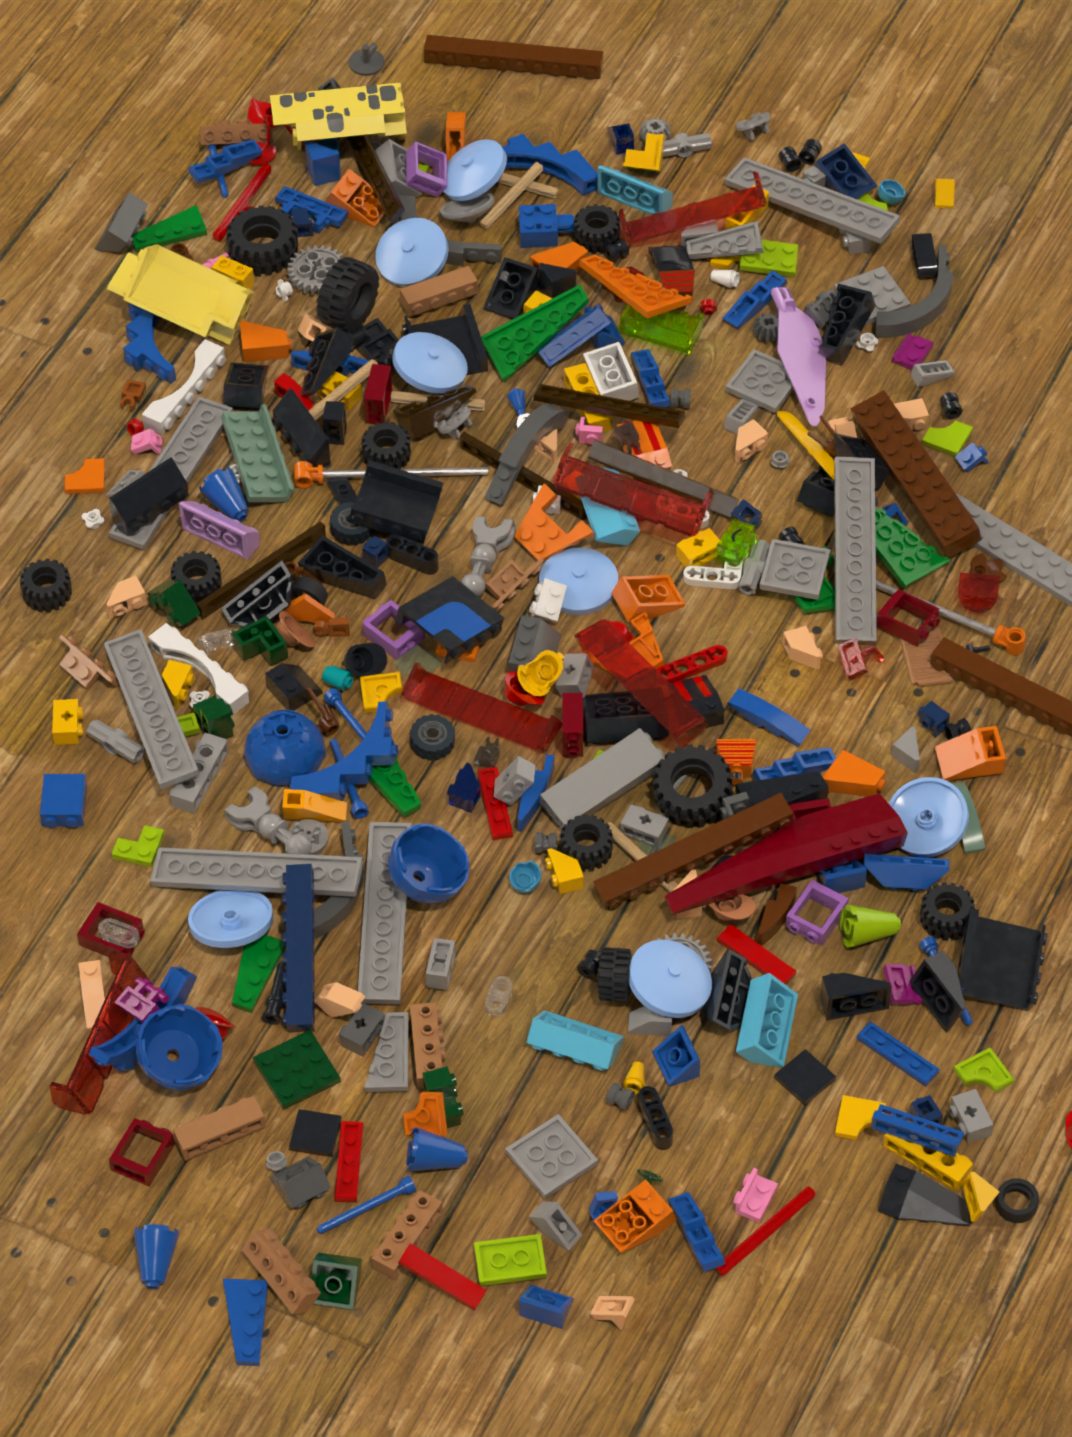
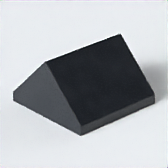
M540 263V292L550 298H555L576 287V270Z

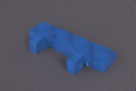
M286 186L275 197V202L282 205L284 214L287 213L291 217L293 216L292 209L307 207V214L314 217L316 221L313 222V231L318 233L324 229L325 225L329 226L332 224L340 227L348 217V210Z

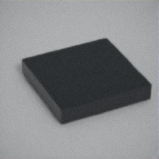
M805 1049L775 1073L774 1079L805 1106L836 1080V1076Z
M299 1109L289 1150L333 1157L342 1116Z

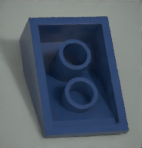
M845 143L818 159L814 164L826 176V188L854 199H859L878 186Z

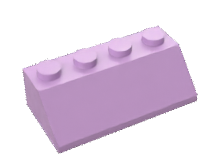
M181 501L179 503L183 530L246 560L259 547L260 536L255 528L241 524L238 520H233L223 513L216 512L206 505L195 501Z

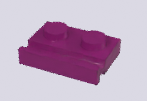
M908 333L893 355L892 363L897 362L899 366L912 370L914 364H922L932 350L934 342L919 336L914 337L911 333Z
M885 964L883 967L885 980L890 982L892 986L891 1004L911 1005L916 1003L920 1005L923 1000L909 983L916 972L915 966Z

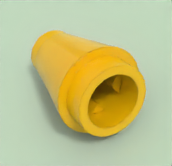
M638 1061L632 1063L623 1082L625 1089L629 1088L635 1091V1094H639L641 1088L645 1087L644 1064Z

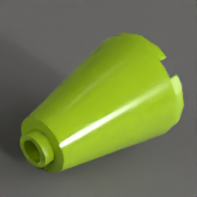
M845 905L846 908H842L840 913L839 927L840 931H844L845 937L841 938L846 947H855L895 935L901 928V920L895 913L854 905Z

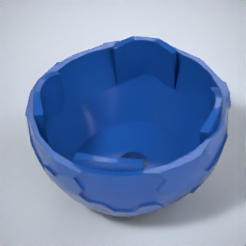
M277 710L263 716L252 726L245 741L244 756L246 757L247 765L258 780L265 781L274 786L291 785L292 776L310 774L319 769L325 757V743L320 730L308 717L292 710ZM281 729L288 731L286 734L277 733Z
M427 823L414 824L394 840L389 854L390 875L395 886L411 898L412 901L427 904L444 902L454 897L467 882L470 870L467 852L462 843L444 830V828ZM413 875L419 876L422 882L415 880Z
M183 1004L165 1007L153 1014L151 1013L141 1025L136 1041V1055L142 1071L148 1078L155 1081L157 1085L171 1090L191 1089L208 1080L221 1060L223 1048L222 1038L217 1026L206 1015L193 1008V1006ZM167 1052H176L178 1060L170 1061L167 1057Z

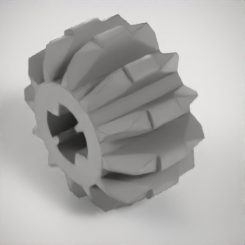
M651 117L650 120H645L640 127L641 140L646 143L647 133L664 134L665 141L669 140L671 133L669 124L666 123L665 119L660 120L659 117L657 119Z

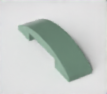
M963 781L952 783L964 796L969 810L968 827L960 840L964 854L985 851L980 822L969 790Z

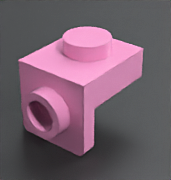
M581 417L580 424H576L575 432L576 435H579V443L592 445L595 439L602 442L603 427L585 425V417Z
M151 428L132 436L131 451L135 455L152 449L156 454L161 453L162 438Z

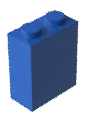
M44 774L40 808L42 826H84L87 795L85 774Z

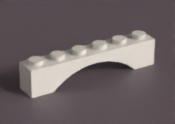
M206 339L195 350V366L187 382L173 394L153 401L142 413L145 428H151L160 435H164L167 430L171 429L174 421L183 414L184 409L193 402L194 397L204 389L205 384L214 377L219 367L224 365L226 361L224 347Z
M165 623L148 636L150 649L163 660H173L192 665V667L203 673L213 685L217 700L222 698L226 705L229 704L233 715L249 703L247 687L242 683L239 684L231 673H226L221 669L216 661L210 660L203 650H198L191 640L181 636L176 628H172Z

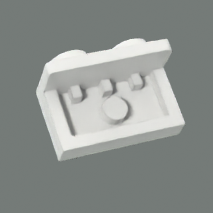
M544 578L541 584L538 583L534 591V595H537L535 602H532L529 613H532L531 617L541 618L556 624L567 585Z

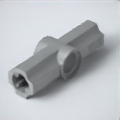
M680 133L674 139L665 141L663 157L678 154V156L684 158L690 156L693 151L712 148L710 134L704 133L688 136L686 133Z
M759 539V541H754L750 556L746 557L743 575L739 583V590L744 595L750 596L755 594L760 578H762L770 545L765 540Z
M93 720L86 730L87 735L101 743L110 754L116 755L118 753L132 763H139L143 759L145 748L129 739L122 729L116 728L114 730L99 720Z

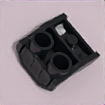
M684 246L648 247L652 263L658 270V277L659 271L694 269Z

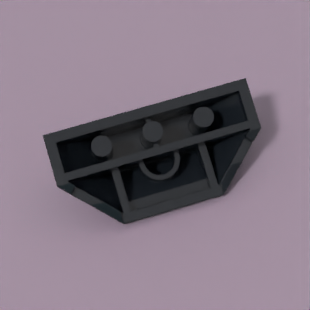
M283 560L221 608L229 623L245 627L265 616L272 621L281 611L291 606L293 575Z
M730 949L726 950L711 973L712 990L702 1009V1012L711 1023L726 1031L741 1027L751 981V975L746 966V958Z

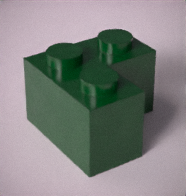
M181 579L166 580L147 593L152 607L157 610H165L168 621L174 626H183L201 614Z
M267 616L232 633L233 647L243 661L259 653L263 654L271 666L288 658L287 642Z
M214 695L193 704L196 720L204 733L224 739L234 736L233 728L235 724L231 717L233 711L229 704L226 705L222 698L217 700Z
M448 1066L423 1072V1091L443 1093L447 1128L461 1125V1116L464 1115L461 1103H457L455 1099L458 1095L455 1087L457 1082L454 1073L450 1074Z

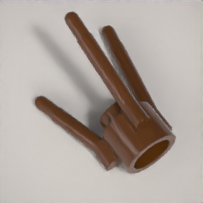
M821 415L819 418L833 436L835 431ZM811 432L807 433L808 436L824 446L823 449L831 457H837L834 439L830 438L827 442H824Z
M285 562L293 575V581L300 577V574H303L322 584V581L305 571L303 567H298L294 562Z
M307 687L308 693L323 715L319 719V726L315 725L322 735L324 733L327 736L333 735L340 726L331 708L325 702L326 712L311 688Z

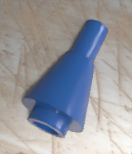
M519 388L511 390L507 395L509 402L518 413V416L526 414L525 391Z

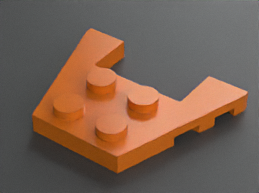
M545 483L542 485L514 535L537 560L542 557L544 559L543 562L551 556L563 552V549L579 544L582 539L595 535L582 520L566 534L544 512L558 498Z
M646 612L630 620L631 626L640 636L609 656L596 643L581 653H587L592 663L629 685L635 684L658 667L664 665L663 657Z

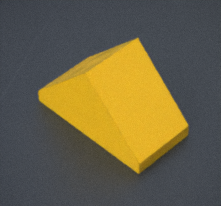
M935 178V208H953L955 179Z
M970 1172L962 1182L971 1221L976 1222L999 1191L975 1172Z

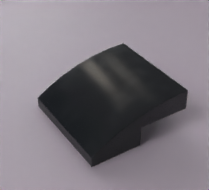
M376 318L364 325L370 340H364L355 344L354 348L365 359L370 361L379 357L378 355L383 348H395L399 339L390 328L387 330L379 318Z

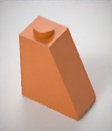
M466 112L447 113V162L455 153L465 147Z
M572 242L532 255L530 257V265L539 269L540 263L574 269L577 273L582 269L579 266L580 259L588 257V251L585 247Z
M240 321L244 362L289 358L292 342L291 338L287 339V331Z
M845 750L841 751L823 776L828 785V792L866 797L877 794L878 791L882 792L887 783L885 780L886 771Z

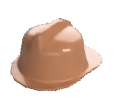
M286 611L279 613L280 620L275 627L287 642V646H295L299 643L310 648L315 646L313 638L298 624L293 616Z
M744 894L709 904L715 915L723 921L742 920L750 917L756 910V904L753 899Z

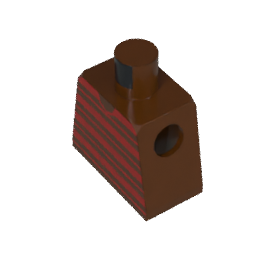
M695 270L659 271V283H662L663 288L678 290L679 295L693 297ZM686 305L676 308V310L682 311L686 308Z

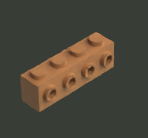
M466 266L401 288L400 302L408 316L411 317L478 294V281L470 267Z
M436 1002L410 1005L418 1090L423 1089V1072L446 1067L442 1066L441 1061L445 1060V1048L440 1047V1042H444L443 1029H438V1023H442L441 1010L436 1011Z
M251 1096L249 1098H242L230 1106H223L211 1114L202 1115L189 1123H182L173 1129L175 1142L186 1161L265 1128L266 1124L264 1114L256 1098Z
M421 1190L415 1196H411L404 1213H400L397 1216L392 1230H388L385 1233L383 1243L372 1252L373 1269L396 1281L405 1268L398 1264V1261L410 1243L419 1248L443 1213L442 1201Z
M271 1229L255 1230L242 1248V1251L292 1314L308 1312L321 1294L314 1281L306 1275L302 1266L295 1261L289 1250L283 1246Z

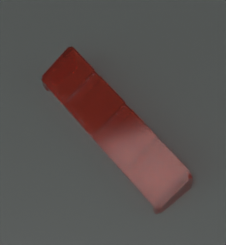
M753 171L756 184L754 187L733 193L729 192L701 202L690 203L669 211L654 213L651 216L628 222L623 208L619 209L618 213L626 242L630 245L765 207L767 203L759 173Z
M573 443L566 447L553 480L556 488L580 497H588L591 501L619 511H627V514L654 524L660 523L665 528L690 537L698 534L711 500L709 498L710 493L707 492L703 504L571 457L570 453Z
M601 619L575 634L574 637L584 652L589 651L669 731L678 747L681 746L683 749L707 727L708 724L705 718L606 619Z
M417 662L414 663L402 690V696L406 700L541 753L548 751L562 727V722L553 715L548 719L427 672Z
M110 951L109 953L111 971L116 976L67 1085L51 1082L49 1086L52 1101L60 1109L82 1115L93 1113L103 1091L104 1081L108 1079L113 1067L112 1065L102 1066L97 1064L95 1058L90 1056L89 1052L93 1046L101 1045L111 1040L133 1022L134 1017L115 1004V1000L128 986L135 989L137 986L135 980L138 977L149 980L130 954L119 951Z

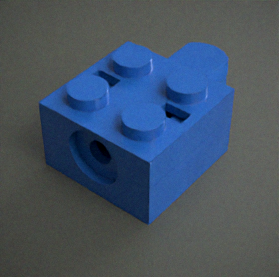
M556 204L520 205L519 229L521 248L558 246V233L574 231V216L572 214L556 215Z

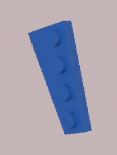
M223 1278L237 1365L260 1366L268 1283L266 1280Z

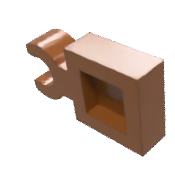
M127 379L121 393V409H124V406L130 404L131 411L135 409V401H141L146 390V383Z
M329 618V622L315 621L316 636H323L325 634H330V637L350 636L349 618Z

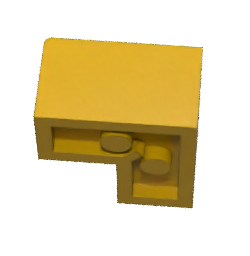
M647 133L645 151L626 149L623 167L661 172L665 135Z

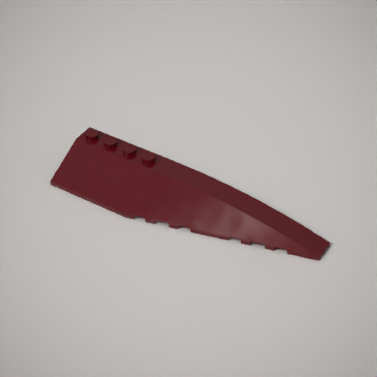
M880 793L803 815L791 822L789 826L777 830L665 895V900L672 915L859 860L864 858L865 854L874 855L902 847L905 844L908 832L900 816Z

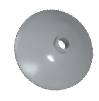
M485 192L467 201L451 200L441 207L440 213L442 217L448 220L472 223L492 207L494 197L492 194Z

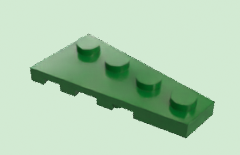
M195 205L140 230L135 235L132 234L131 237L133 238L134 249L138 253L141 249L144 250L145 247L152 245L166 246L207 235V229L198 206Z
M395 757L394 765L372 766L373 772L372 776H369V780L404 818L421 809V802L412 785L408 783L404 770H401L397 757Z
M264 934L259 939L244 945L232 1000L233 1007L253 1013L286 949V945H283V940Z

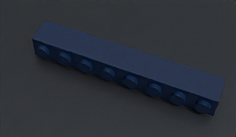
M312 864L286 865V872H283L282 875L283 885H286V892H283L282 895L283 905H286V912H283V925H286V932H283V945H286V952H283V965H286V972H283V985H286V992H283V1005H286V1012H283V1025H287L289 1032H306L310 1029L315 1031L314 870Z

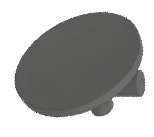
M372 43L370 46L364 44L361 50L354 52L350 56L349 67L354 73L369 76L382 70L384 57L380 52L376 51L377 45L375 43Z

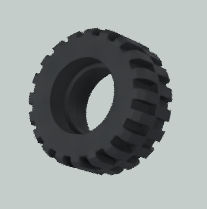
M264 205L258 208L250 207L247 211L239 212V216L236 215L227 227L226 236L229 257H231V260L253 268V273L256 275H272V272L278 273L282 271V268L286 269L288 263H290V258H294V253H298V235L295 221L289 214H284V211L279 208L275 209L273 206L264 207ZM260 237H269L275 239L265 244H256L250 242Z
M344 257L339 259L337 263H334L332 269L327 272L326 278L323 279L322 287L318 292L319 297L316 302V311L320 321L330 327H338L345 333L359 329L361 324H364L367 316L370 315L371 309L375 305V299L378 296L379 275L376 269L352 257Z
M692 744L686 745L687 748L682 749L680 746L675 748L674 753L669 751L665 754V760L660 759L657 764L658 768L654 771L653 780L655 802L658 804L660 812L665 813L666 818L670 821L675 819V824L682 825V823H686L687 827H693V824H699V827L704 826L707 821L710 823L716 821L717 815L721 817L720 807H722L723 798L732 796V774L730 773V767L728 763H725V759L720 754L716 756V751L711 748L706 750L705 746L698 745L697 748L693 747ZM689 774L702 775L712 783L711 789L706 794L694 798L679 794L673 786L679 778Z

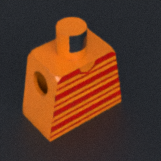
M717 739L716 755L720 754L725 759V763H728L730 773L732 774V785L743 783V778L751 777L756 739Z

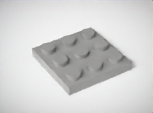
M884 266L839 282V284L872 292L876 306L865 325L876 321L877 311H896L911 306L909 300ZM838 283L834 284V290L836 293Z
M753 349L728 382L725 391L776 413L794 388L782 361Z
M772 539L760 582V589L818 600L830 556V549Z
M559 1114L505 1148V1153L544 1199L598 1165V1159Z

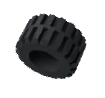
M593 204V206L588 205L585 209H580V212H577L574 218L575 242L585 247L588 252L604 253L605 245L614 244L616 240L620 239L619 215H617L615 210L612 211L611 207H605L602 204L601 206H597V204Z
M387 421L382 424L376 423L374 427L370 426L368 431L365 430L364 436H362V452L365 464H368V461L371 460L397 469L405 467L407 462L410 461L411 455L410 436L407 430L403 429L400 424L395 425V422L387 423Z
M192 551L190 554L187 552L184 553L183 557L179 556L177 561L173 562L170 570L171 580L181 579L196 605L199 601L221 588L220 565L215 557L212 558L211 554H205L203 551L199 553ZM195 576H202L199 579H190Z
M39 559L36 563L32 562L29 564V567L23 569L24 572L20 575V585L23 599L27 606H31V609H38V612H43L44 610L51 612L53 609L55 611L59 610L60 606L64 607L66 601L69 602L70 595H72V586L68 569L64 567L63 563L58 564L57 560L50 561V559H45V561H41ZM44 584H52L48 587H40Z
M583 814V817L575 816L574 820H568L567 824H564L560 834L561 853L577 859L581 871H585V869L594 871L596 867L600 869L602 864L606 865L608 858L612 856V829H610L608 823L604 824V819H597L595 815H592V817H588V814ZM582 840H591L594 841L595 844L590 846H583L578 844V842Z
M944 882L941 886L938 884L933 885V889L929 888L923 896L920 922L923 923L922 927L924 930L928 929L927 933L929 935L934 934L937 939L942 937L948 941L949 938L956 940L958 936L963 937L966 916L971 908L975 909L974 899L970 897V892L968 890L964 891V887L961 885L959 887L955 886L956 883L947 885ZM942 908H949L956 911L957 913L953 915H946L939 912L938 910Z
M609 947L602 949L598 974V996L600 1001L627 1002L629 999L630 985L628 980L630 961L632 959L630 949Z

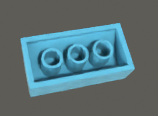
M599 165L598 194L660 219H663L672 207L673 192L611 167Z
M601 468L577 477L575 482L592 531L595 533V540L628 546L639 534L640 529L619 471Z
M770 973L750 981L736 1052L751 1063L781 1068L785 1064L798 994Z
M544 1010L533 1018L526 1043L532 1044V1047L537 1050L547 1049L553 1051L552 1054L556 1056H568L577 1063L584 1064L587 1062L593 1064V1067L598 1070H605L614 1064L625 1036Z

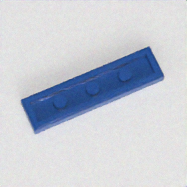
M871 1021L857 1035V1040L925 1087L939 1073V1068Z

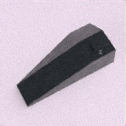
M897 1163L895 1164L878 1208L879 1213L903 1221L915 1219L927 1223V1221H937L945 1225L970 1226L971 1217L964 1198L915 1170Z

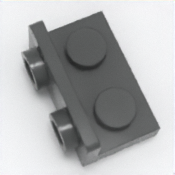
M832 288L827 293L823 290L816 297L818 300L816 303L811 301L804 308L806 310L805 314L809 315L820 328L830 321V312H832L834 306L833 300L837 294Z
M747 792L723 798L719 822L748 808L749 797Z

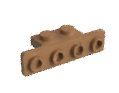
M238 119L237 123H230V120H219V124H214V126H200V144L241 143L252 139L255 142L267 141L266 123L252 124L248 122V119ZM270 128V142L272 141V128Z
M541 557L526 573L511 559L485 584L489 592L497 599L491 607L498 612L505 605L502 601L505 598L510 600L517 593L515 588L518 585L522 588L529 581L527 576L530 573L534 576L542 568L540 564L544 559Z
M60 635L59 638L71 649L59 665L77 681L89 689L101 674L110 683L120 687L116 674L110 669L107 671L104 668L105 664L99 659H93L91 657L92 653L87 648L78 646L79 641L71 635L68 637Z

